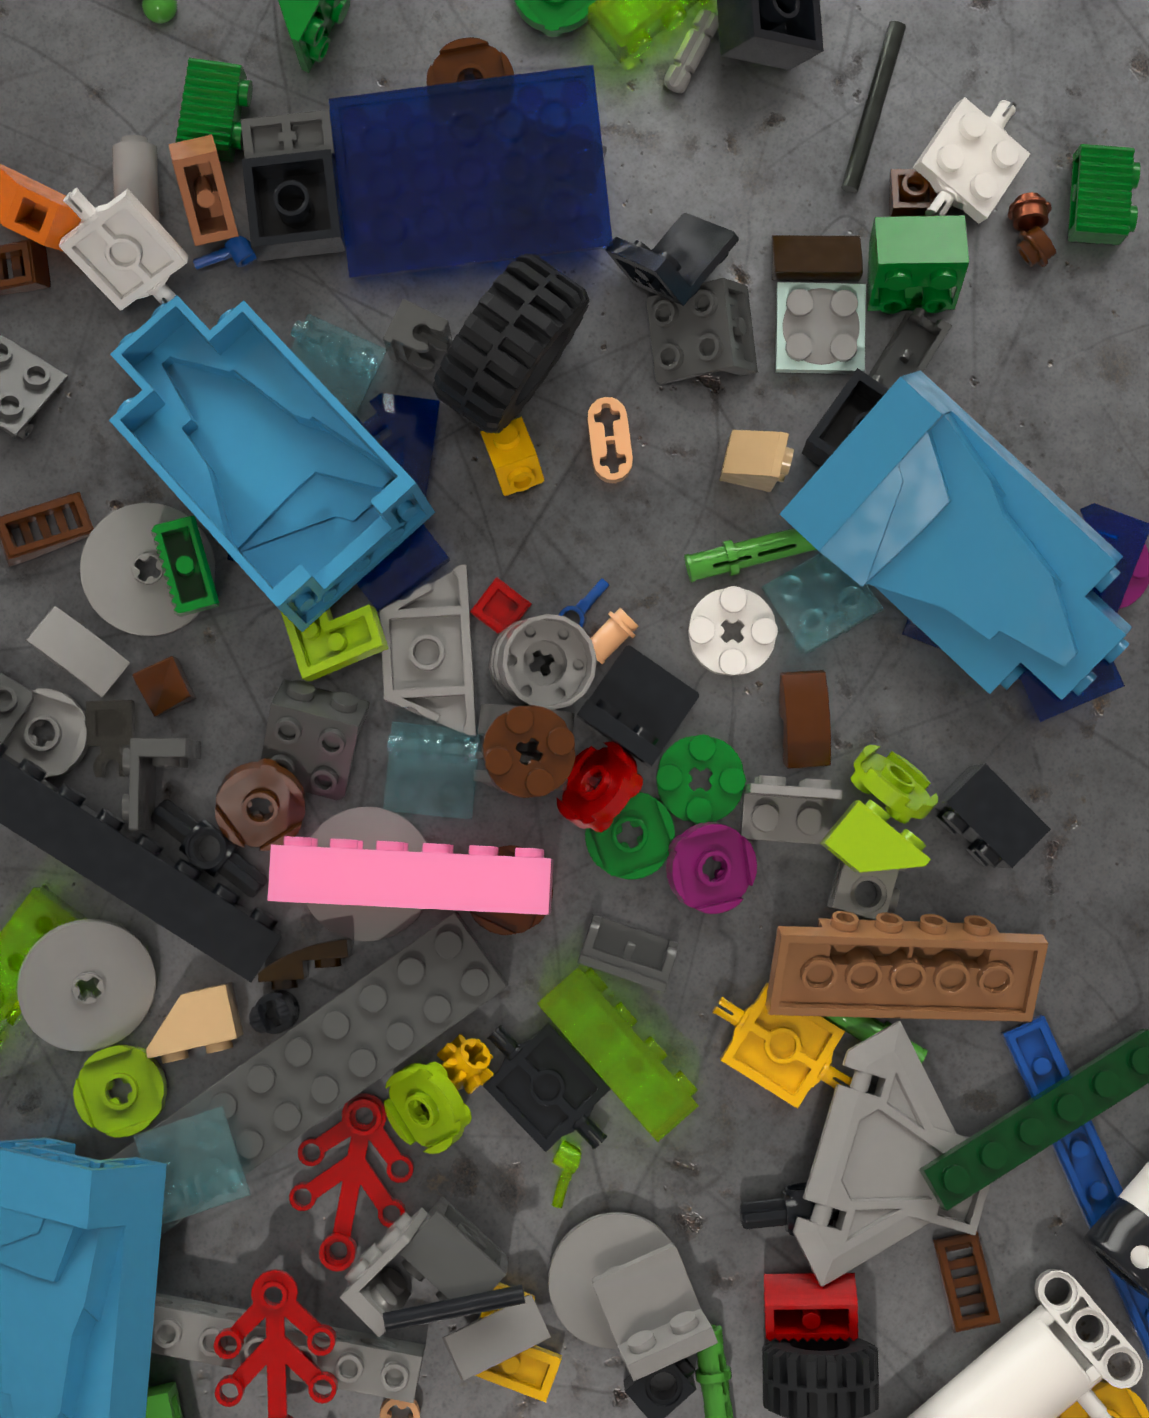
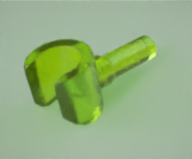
M562 1141L551 1163L563 1169L559 1176L551 1204L556 1208H562L569 1182L579 1167L582 1156L580 1149L567 1141Z

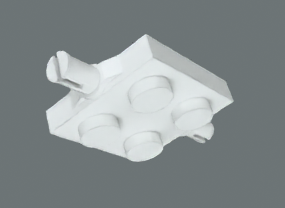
M966 97L956 103L913 166L918 173L930 182L937 193L936 198L925 211L926 216H945L949 208L953 206L963 210L978 224L989 217L1030 155L1026 149L1004 130L1005 125L1016 112L1014 105L1007 109L1010 105L1009 101H1000L991 117L986 116Z
M78 188L73 189L72 192L66 195L63 202L79 216L81 221L77 227L61 238L59 247L120 311L135 300L153 295L161 305L169 302L176 296L166 282L171 274L187 264L189 255L129 189H126L108 204L100 205L96 208Z

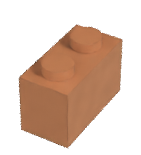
M212 134L168 144L195 246L238 237Z

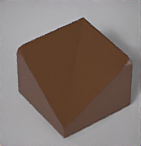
M170 656L132 674L154 717L196 699L178 658Z

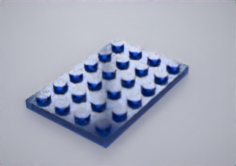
M594 65L329 99L349 278L352 280L516 260L518 256L524 254H536L541 257L606 249L613 246Z

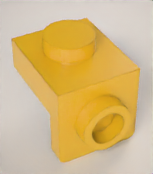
M522 417L512 420L500 433L480 432L504 496L525 491L544 482L537 453Z

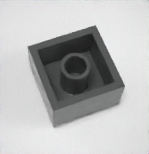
M441 1197L429 1210L428 1215L411 1241L399 1252L405 1258L401 1262L403 1267L418 1281L422 1282L425 1278L429 1280L439 1290L436 1296L440 1301L492 1291L506 1276L509 1259L503 1251L444 1197Z

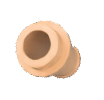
M621 608L615 613L610 611L608 613L610 618L590 638L597 661L602 665L629 636L632 639L636 636L633 632L639 626Z

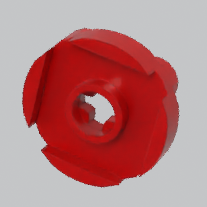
M603 742L608 747L596 750L591 746L575 757L572 771L567 778V790L563 792L562 801L557 798V808L561 815L579 828H591L595 832L607 830L611 826L614 817L623 810L630 798L636 796L642 788L643 778L637 773L636 760L630 753L614 742ZM600 781L599 785L596 788H594L596 783Z

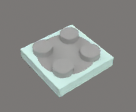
M777 282L775 373L853 374L857 368L864 372L866 284Z

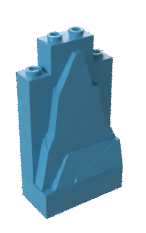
M176 295L169 302L156 308L151 318L137 331L126 335L120 341L118 347L110 354L142 391L135 397L124 401L119 406L117 413L109 421L275 606L301 632L308 628L435 513L417 483L244 300L235 308L224 312L217 324L209 330L181 298Z
M921 370L899 377L779 514L811 545L861 587L866 584L875 586L989 694L999 684L1007 690L1025 672V669L1019 665L1022 663L1061 700L1071 690L1079 696L1097 678L1092 669L1103 658L1111 664L1130 644L1124 637L1131 630L1132 626L1092 591L1095 587L1102 593L1121 572L1114 566L1123 558V555Z
M48 1137L0 1141V1418H146L167 1164L138 1157L96 1160L75 1155V1143Z

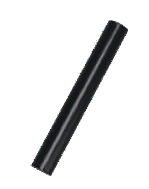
M521 1284L383 1313L385 1330L389 1332L516 1306L526 1302Z

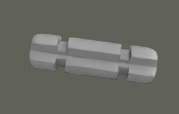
M707 9L698 11L692 28L687 32L674 57V65H670L664 77L665 87L679 94L685 92L691 80V74L695 73L710 44V38H713L719 26L717 14Z

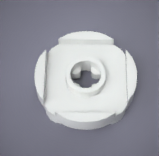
M737 586L715 590L701 599L691 614L688 627L690 650L696 660L708 671L728 676L745 675L758 669L771 655L778 634L774 614L765 600L756 593ZM725 621L731 624L737 621L741 623L743 628L740 634L743 640L739 643L733 639L727 643L723 641L721 636L725 630L721 624Z

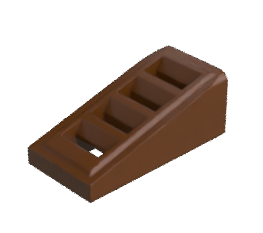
M31 239L0 245V295L29 292L51 287L45 246ZM8 259H11L13 278L9 279Z
M80 492L0 516V545L9 567L32 560L87 538L94 528ZM71 509L78 528L69 530L62 510ZM52 514L60 534L53 536L45 518ZM36 521L42 539L34 541L28 525ZM19 528L25 545L17 547L11 530Z
M976 1231V1235L965 1233L933 1240L953 1333L1001 1323L978 1231ZM971 1247V1257L948 1261L946 1252ZM975 1266L976 1275L952 1279V1270ZM979 1284L981 1293L957 1298L955 1289ZM979 1303L984 1305L985 1312L967 1316L961 1315L960 1307Z

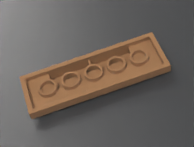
M836 911L832 914L831 919L819 918L817 927L778 926L765 1006L769 1015L1032 1022L1049 943L1043 934L999 933L996 926L991 924L988 919L976 915L965 917L964 923H950L942 916L935 914H924L920 917L919 922L903 921L900 916L888 912L877 914L876 920H859L858 916L851 912Z

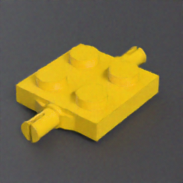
M767 982L755 1002L747 1007L745 1011L726 1000L723 996L717 1002L732 1012V1014H729L718 1006H715L712 1011L713 1014L718 1015L735 1026L732 1039L720 1057L722 1062L797 1109L808 1091L820 1081L835 1089L836 1084L842 1085L833 1079L836 1077L850 1086L852 1077L847 1076L830 1065L833 1051L845 1033L841 1028L821 1016L769 1015L765 1006L769 985Z

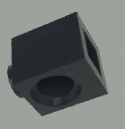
M684 1358L636 1381H633L631 1375L623 1380L624 1390L647 1418H665L696 1390L694 1378L691 1376L696 1370L690 1361ZM666 1372L673 1375L676 1379L674 1385L666 1391L654 1389L650 1383L656 1374Z

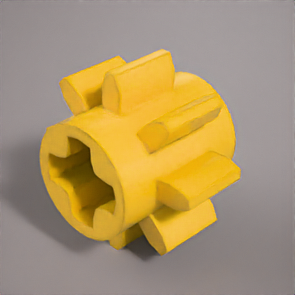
M459 1034L451 1043H447L437 1053V1056L444 1061L441 1065L446 1069L450 1081L457 1090L465 1089L468 1095L472 1094L480 1085L483 1086L494 1074L487 1068L493 1055L490 1054L489 1049L480 1039L471 1038L466 1040L462 1034Z

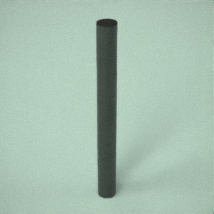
M890 21L841 186L847 192L857 193L859 191L906 29V25L899 21Z

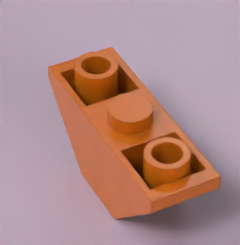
M0 164V224L43 246L63 251L59 247L61 238L77 227L81 221L79 216L63 202L66 195Z

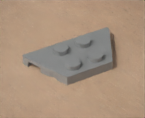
M465 564L453 568L452 572L433 583H427L416 589L412 595L403 600H397L379 610L380 623L389 649L382 651L384 700L466 736L477 737L468 571Z

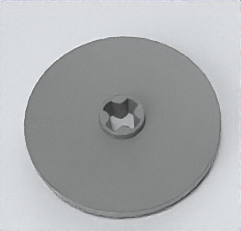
M137 503L110 513L92 530L82 551L80 578L90 605L107 623L129 634L159 636L186 626L199 615L200 612L182 617L174 614L175 607L171 603L173 598L169 596L170 589L167 588V580L164 579L165 572L162 571V563L159 561L160 555L157 554V546L154 543L155 537L152 536L151 532L154 525L188 517L186 514L163 504ZM198 526L213 582L215 583L216 565L214 553L207 536ZM151 558L156 559L155 567L160 571L157 579L149 576L146 581L140 580L141 572L136 568L138 562L147 563Z
M358 807L342 811L322 823L310 837L318 839V847L330 848V839L363 841V849L376 850V841L408 843L409 852H422L423 843H427L419 830L407 819L397 813L377 807ZM306 903L313 916L325 928L336 935L355 941H377L394 936L409 927L424 910L419 908Z
M99 919L76 920L49 931L34 944L26 955L17 980L19 1006L24 1019L33 1032L55 1047L79 1052L106 1048L131 1034L147 1015L156 989L154 965L143 943L128 929L116 923ZM94 977V983L97 988L93 992L86 989L80 994L77 982L81 979L88 982Z
M625 1212L599 1214L582 1221L572 1228L558 1244L548 1271L550 1300L557 1317L564 1327L575 1337L590 1345L606 1349H618L591 1281L600 1274L672 1243L666 1233L650 1220Z

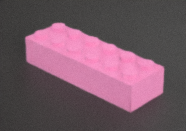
M284 836V845H271L268 901L549 915L551 914L554 859L544 858V850L537 848H515V857L499 856V847L469 845V854H453L454 845L423 843L422 852H409L408 843L376 841V850L363 849V841L330 839V848L318 847V839Z

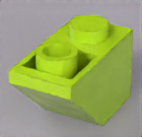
M870 799L866 804H863L860 800L853 801L820 842L822 846L850 869L859 873L924 867L931 860L922 852L926 844L907 829H904L901 834L887 823L891 816Z

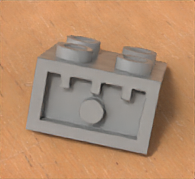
M759 775V777H755L754 784H747L743 789L740 835L748 840L821 845V840L832 828L833 801L842 799V790L831 789V780L804 779L799 780V787L786 786V777Z
M422 1207L412 1217L404 1212L389 1227L383 1239L378 1244L374 1242L356 1260V1265L344 1277L349 1282V1285L340 1296V1299L379 1338L386 1332L383 1313L402 1309L411 1295L404 1278L392 1268L387 1269L385 1266L411 1241L428 1215Z
M673 1243L600 1274L591 1281L621 1357L633 1381L718 1343L711 1324L700 1308L678 1249Z

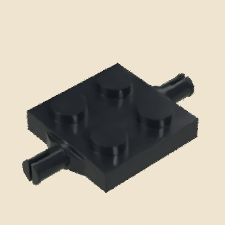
M549 1022L531 1039L520 1044L513 1039L502 1025L497 1027L495 1032L507 1044L494 1032L487 1039L506 1057L501 1068L483 1087L545 1152L562 1136L570 1134L575 1130L589 1143L593 1150L599 1146V1142L589 1131L601 1143L607 1138V1135L595 1125L589 1116L595 1104L611 1090L607 1082Z

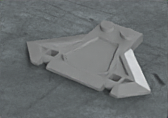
M901 1021L893 1023L846 1050L842 1065L855 1069L850 1087L836 1084L803 1195V1199L815 1202L810 1220L797 1217L793 1229V1234L821 1287L929 1223L976 1235L990 1184L950 1210L945 1211L941 1209L919 1171L921 1167L969 1137L955 1132ZM872 1075L879 1077L874 1094L867 1093ZM833 1208L840 1210L835 1227L828 1225Z

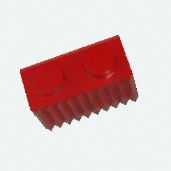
M814 1273L764 1274L766 1339L770 1342L774 1338L779 1342L783 1338L787 1341L793 1338L799 1341L804 1338L807 1342L811 1338L816 1341L820 1338L827 1341L830 1337L834 1341L838 1338L845 1341L849 1337L855 1341L858 1338V1298L855 1273H845L823 1287L819 1285Z

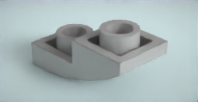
M56 606L52 607L25 640L56 666L67 671L101 698L130 664L129 661Z
M531 1294L525 1296V1304L501 1308L442 1337L461 1381L475 1376L551 1337Z

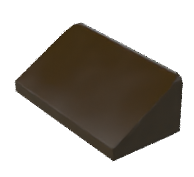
M772 235V280L860 281L863 275L860 236Z

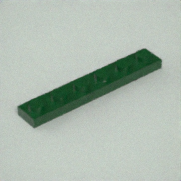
M1149 1029L1137 1031L921 1167L919 1171L941 1209L945 1211L950 1210L1149 1083Z

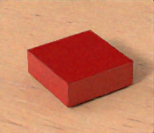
M496 577L471 609L470 614L499 635L512 623L521 621L531 608L532 603Z

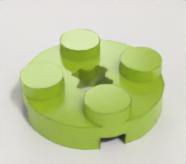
M867 745L853 764L855 772L850 779L854 786L863 793L873 794L886 804L885 809L888 814L900 823L907 824L911 818L924 819L938 803L937 793L930 797L926 791L931 784L926 776L913 764L895 752L891 751L887 757L876 753L881 746Z
M129 1045L110 1046L90 1056L80 1070L73 1088L75 1107L81 1119L91 1128L94 1127L98 1131L106 1133L107 1136L115 1138L137 1134L151 1125L163 1111L167 1095L166 1077L158 1061L155 1058H147L146 1049ZM121 1078L124 1084L129 1083L131 1085L132 1092L127 1094V1103H122L119 1097L111 1098L109 1095V1090L115 1087L114 1079Z
M433 1061L427 1065L421 1063L406 1065L393 1074L386 1082L385 1089L390 1087V1098L384 1101V1107L391 1126L398 1136L410 1146L417 1142L422 1146L428 1147L422 1152L437 1154L445 1151L461 1138L464 1128L471 1122L472 1116L469 1107L463 1103L461 1095L448 1078L446 1069L438 1062ZM423 1103L428 1111L424 1112L420 1105Z

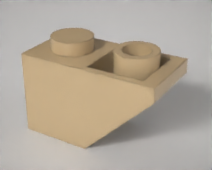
M732 430L719 481L771 492L777 481L784 482L785 476L788 475L794 448L786 447L789 434L776 431Z
M229 982L181 994L146 1048L147 1058L161 1056L162 1064L189 1058L188 1049L205 1046L207 1054L233 1048L232 1039L243 1035L233 983Z

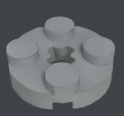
M46 688L32 690L33 703L6 741L5 745L8 749L4 754L18 763H21L24 758L32 761L47 772L45 778L66 775L81 762L88 750L91 734L89 716L76 700L65 693ZM49 721L52 724L51 730L55 732V737L53 741H47L45 746L41 747L38 745L39 737L33 735V730L35 726L43 727L45 722Z

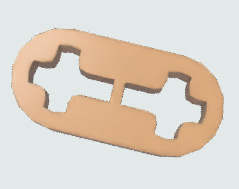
M603 397L592 403L588 410L587 425L592 464L595 474L600 480L607 483H618L628 477L632 469L633 456L628 417L624 405L619 400L613 397ZM603 408H610L612 415H619L620 419L613 421V436L605 437L603 423L595 422L594 418L601 416ZM610 444L615 445L617 458H624L626 462L619 465L617 473H610L608 466H601L600 461L606 460L607 445Z

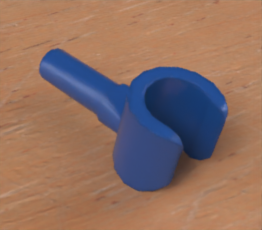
M238 236L230 238L225 243V247L220 248L218 251L193 259V263L198 270L232 257L237 267H244L256 260L257 257L251 247V242L245 237Z
M601 578L576 606L572 605L563 608L559 616H565L567 612L573 610L579 614V625L583 628L587 620L586 613L609 587L608 582Z

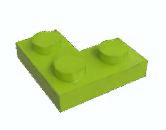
M370 604L333 619L329 608L303 632L281 612L301 677L307 682L389 649L376 608Z

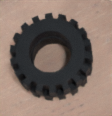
M830 1337L827 1341L823 1338H820L818 1341L811 1338L808 1342L804 1338L799 1341L794 1338L787 1341L783 1338L780 1342L774 1339L762 1347L763 1406L768 1411L785 1418H862L878 1410L879 1368L878 1348L875 1345L860 1338H857L855 1341L850 1337L845 1341L838 1338L834 1341Z

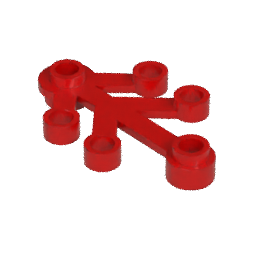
M359 1093L346 1102L342 1110V1120L318 1137L305 1139L298 1148L299 1160L306 1166H316L324 1159L326 1151L351 1136L346 1157L311 1181L297 1183L289 1194V1201L294 1209L307 1211L314 1206L318 1197L342 1182L333 1233L324 1239L319 1249L321 1263L331 1271L339 1272L347 1269L356 1257L357 1245L351 1237L360 1185L377 1208L378 1219L383 1226L389 1228L395 1222L388 1220L384 1216L385 1207L389 1205L396 1206L400 1211V1216L406 1212L403 1202L392 1198L366 1159L370 1140L387 1163V1175L392 1181L396 1183L408 1181L415 1168L412 1158L399 1151L384 1129L387 1120L384 1103L379 1097L371 1093ZM362 1107L369 1108L373 1113L372 1121L369 1123L360 1122L357 1118V1110ZM308 1144L317 1145L320 1149L319 1158L314 1160L307 1158L304 1154L305 1146ZM402 1160L406 1162L409 1172L404 1176L396 1175L392 1170V1164L395 1161ZM307 1189L312 1196L311 1202L308 1204L299 1203L295 1196L296 1191ZM335 1242L344 1243L347 1247V1254L343 1257H336L331 1251V1245Z
M278 1269L262 1273L252 1286L251 1297L253 1304L231 1327L219 1332L214 1340V1351L222 1359L236 1357L243 1348L244 1338L265 1317L266 1338L232 1375H226L219 1381L215 1388V1398L222 1406H235L242 1399L245 1387L267 1365L268 1418H293L288 1414L286 1365L309 1386V1395L317 1403H327L334 1398L338 1389V1381L332 1373L322 1371L286 1337L285 1318L308 1337L307 1346L317 1356H325L333 1350L337 1341V1335L331 1326L321 1324L297 1301L298 1286L289 1273ZM269 1287L279 1288L282 1292V1300L279 1302L270 1301L266 1296V1290ZM319 1332L326 1333L330 1338V1345L327 1347L317 1346L314 1342V1335ZM224 1336L233 1337L237 1342V1348L232 1351L225 1350L221 1345V1338ZM319 1380H326L330 1383L332 1391L325 1395L320 1394L315 1389V1383ZM226 1383L234 1384L238 1389V1395L234 1398L226 1397L222 1392V1386Z

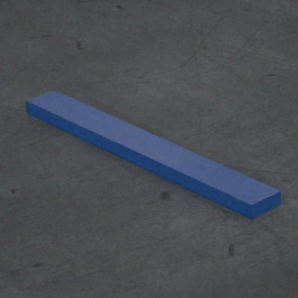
M1044 1015L1034 1017L1032 1022H1023L1001 1032L1030 1099L1070 1074ZM1091 1120L1051 1145L1089 1230L1123 1192ZM1106 1266L1149 1362V1299L1131 1288Z

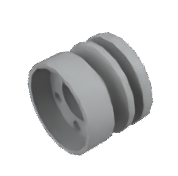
M544 614L514 622L499 633L490 649L488 668L493 686L507 702L514 706L536 705L555 710L572 705L586 694L595 677L597 658L592 640L579 624L565 616ZM543 656L545 664L540 667V671L532 672L529 664L534 662V657Z

